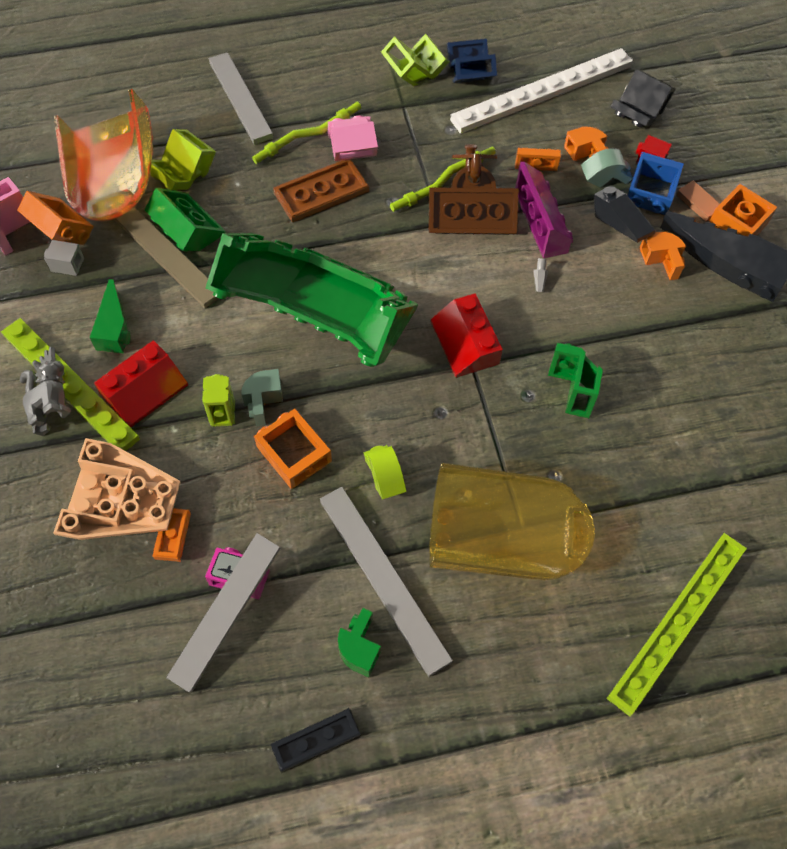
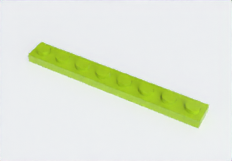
M21 318L1 331L2 335L32 366L34 360L40 362L39 357H44L45 350L49 351V346ZM55 353L56 361H60L64 366L65 374L63 381L65 383L62 386L65 399L108 443L124 451H127L140 440L139 436Z
M722 534L606 699L628 716L633 715L747 549L727 534Z

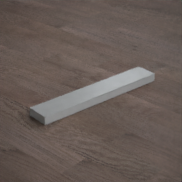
M228 52L209 58L211 67L253 144L273 139L271 129Z
M258 533L255 535L166 678L189 693L194 690L281 547Z

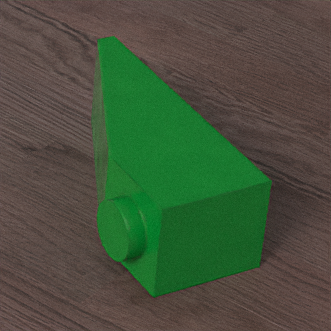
M109 279L90 340L95 350L123 354L125 346L130 343L131 334L128 331L119 292L114 280Z

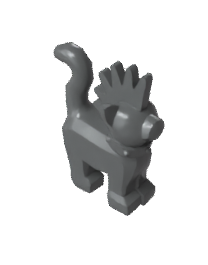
M49 347V351H44V357H39L40 362L36 360L32 362L37 373L27 369L20 376V382L26 383L23 406L28 423L32 426L33 434L44 436L50 431V425L46 424L48 413L57 411L61 418H65L71 413L70 408L65 406V393L62 386L65 383L63 381L65 374L64 366L60 361H56L55 348Z

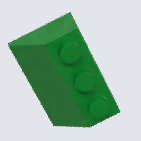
M155 188L144 209L151 216V220L159 224L163 232L177 243V247L186 252L189 250L200 251L222 237V233L226 232L187 192Z

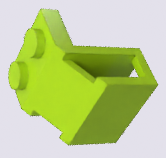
M426 34L413 49L394 36L381 51L398 75L412 86L418 85L417 81L427 77L430 79L435 78L449 63L447 58ZM396 44L406 58L398 60L389 51Z
M172 129L162 159L152 160L150 175L162 181L169 190H187L192 186L193 181L200 175L205 177L208 174L216 151L188 130ZM147 160L143 167L148 168L149 171L150 160Z

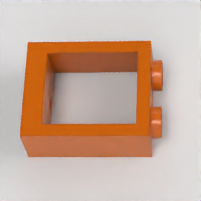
M26 191L17 209L18 212L49 238L56 241L84 245L94 227L60 198Z
M296 409L289 413H283L277 421L269 426L262 427L254 436L257 448L291 489L332 462L331 450ZM294 425H297L316 450L288 468L268 443Z

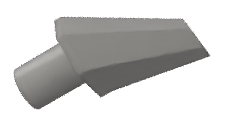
M538 258L537 270L533 271L537 292H543L548 275L546 270L547 259Z

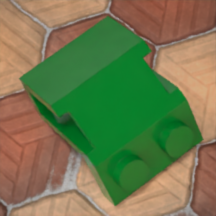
M557 343L548 376L571 381L565 413L589 418L599 395L603 369L600 366L597 368L585 355L586 352L582 348L568 343ZM577 393L588 395L585 411L572 408Z

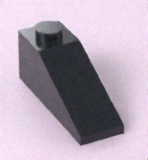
M609 186L594 194L596 218L637 243L655 234V229L626 193L613 186Z

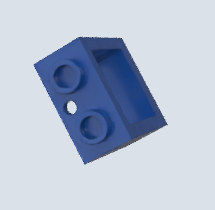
M642 152L627 196L636 207L665 215L673 201L684 164ZM640 174L671 183L667 197L637 189L636 185Z

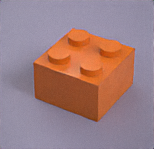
M739 184L715 209L709 222L716 224L715 228L726 231L728 228L735 229L737 234L747 237L749 234L758 236L770 222L777 207Z

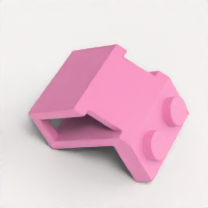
M359 115L345 120L336 118L328 122V136L332 142L335 161L377 156L378 145L374 123L371 121L370 116L364 117Z
M9 177L0 181V249L5 256L13 252L6 235L30 222L17 211L23 197L20 190Z

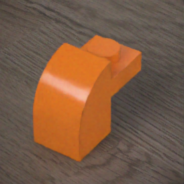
M580 127L567 132L564 147L573 161L588 156L590 158L595 153L608 149L605 146L607 135L593 127Z
M655 232L654 235L642 240L639 248L645 264L663 263L669 280L679 279L682 270L685 268V261L682 257L686 247L684 242L676 235L668 232Z

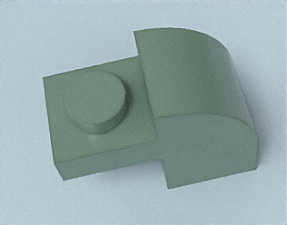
M611 148L599 151L581 164L586 180L600 188L613 177L625 184L633 179L630 173L631 167L623 159L621 151Z
M279 369L254 373L243 384L241 395L244 407L248 406L249 417L255 419L256 426L266 425L264 404L283 402Z

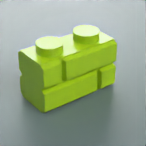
M220 374L206 376L203 378L204 391L202 402L210 425L232 426L235 424V399L229 377Z

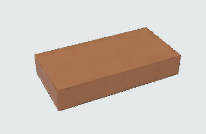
M694 180L678 189L676 193L705 222L711 219L715 209L720 205Z

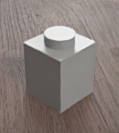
M52 240L49 248L44 253V259L50 271L77 276L84 260L79 245Z

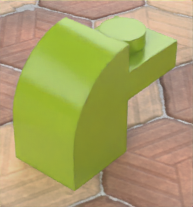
M375 446L370 451L363 452L365 461L372 471L375 488L382 500L406 492L401 467L392 446Z

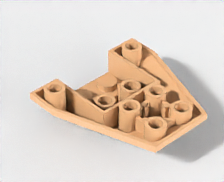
M85 438L78 459L81 471L68 510L61 509L54 535L85 540L166 531L173 512L180 481L111 443Z

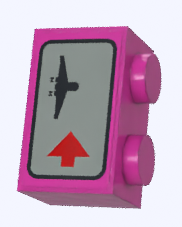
M217 547L205 576L208 584L222 589L243 555L231 547H226L225 549ZM270 569L265 573L251 598L260 599Z

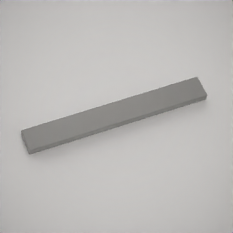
M343 487L320 498V503L428 677L450 665L452 659Z

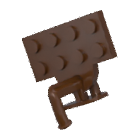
M465 145L466 154L452 155V159H466L465 167L458 171L454 177L452 187H429V233L517 234L519 188H496L495 178L489 170L481 166L482 159H497V155L475 154L476 145Z

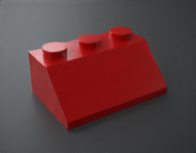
M476 293L454 299L431 318L430 322L456 378L500 364L503 349Z
M154 340L94 382L101 398L130 428L188 386V382L169 355Z

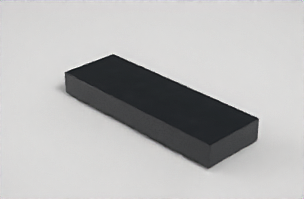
M348 708L270 745L279 769L283 773L360 737L361 734L352 712Z

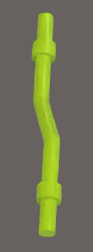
M356 102L346 109L342 108L336 112V116L318 127L293 130L276 142H270L264 146L262 151L252 157L254 163L258 164L267 157H273L278 153L279 149L297 138L324 134L328 131V122L336 118L350 119L351 115L362 109L361 104Z
M490 147L481 152L476 151L475 154L495 155L496 151L494 147ZM466 159L450 165L434 184L417 192H409L403 198L390 203L391 210L394 212L405 206L410 207L417 204L418 200L429 196V187L442 188L454 173L465 167Z

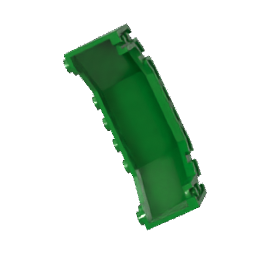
M222 233L205 287L213 292V296L224 300L227 297L238 296L273 306L274 310L278 313H289L295 316L294 319L298 322H309L315 325L314 328L318 331L325 333L329 331L335 334V338L344 342L349 340L359 349L357 356L361 358L360 362L364 365L374 367L385 362L418 307V304L410 300L408 303L406 301L408 296L401 291L396 290L394 292L392 284L308 248H303V250L292 249L293 245L291 243L277 239L275 242L263 240L264 236L256 233ZM285 289H289L300 296L297 298L285 293Z

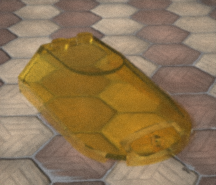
M441 463L432 509L429 564L432 568L536 580L561 578L572 573L582 565L591 552L595 536L593 518L587 505L583 504L573 493L574 490L559 481L545 477Z

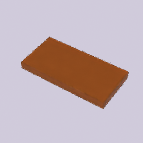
M349 159L339 161L273 188V191L293 223L369 192V185L352 160Z

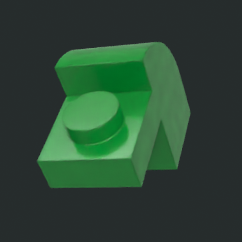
M362 608L359 615L354 614L348 629L351 632L340 628L338 647L341 659L345 665L351 670L369 678L381 654V646L364 638L373 620V612Z

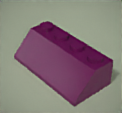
M520 162L515 187L519 188L518 201L543 259L567 254L570 245L573 243V235L565 225L564 215L559 212L557 199L550 192L549 182L545 181L542 172L526 162Z

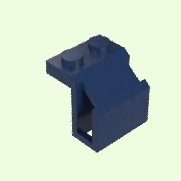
M487 38L447 43L449 68H454L456 76L452 79L453 83L493 79L497 76L495 54L488 55ZM491 62L492 72H487L485 64Z

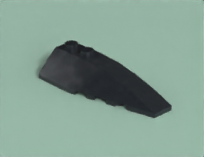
M671 211L666 212L660 228L664 232L672 233L679 237L686 246L685 251L693 258L741 288L747 289L771 302L775 300L787 280L786 249L753 234H749L747 237L737 234L735 229L728 228L726 231L715 228L716 224L710 222L701 224L697 223L695 218Z

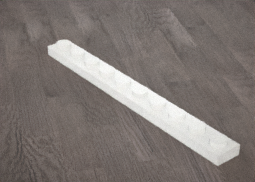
M621 48L451 114V122L462 134L630 68L633 60Z

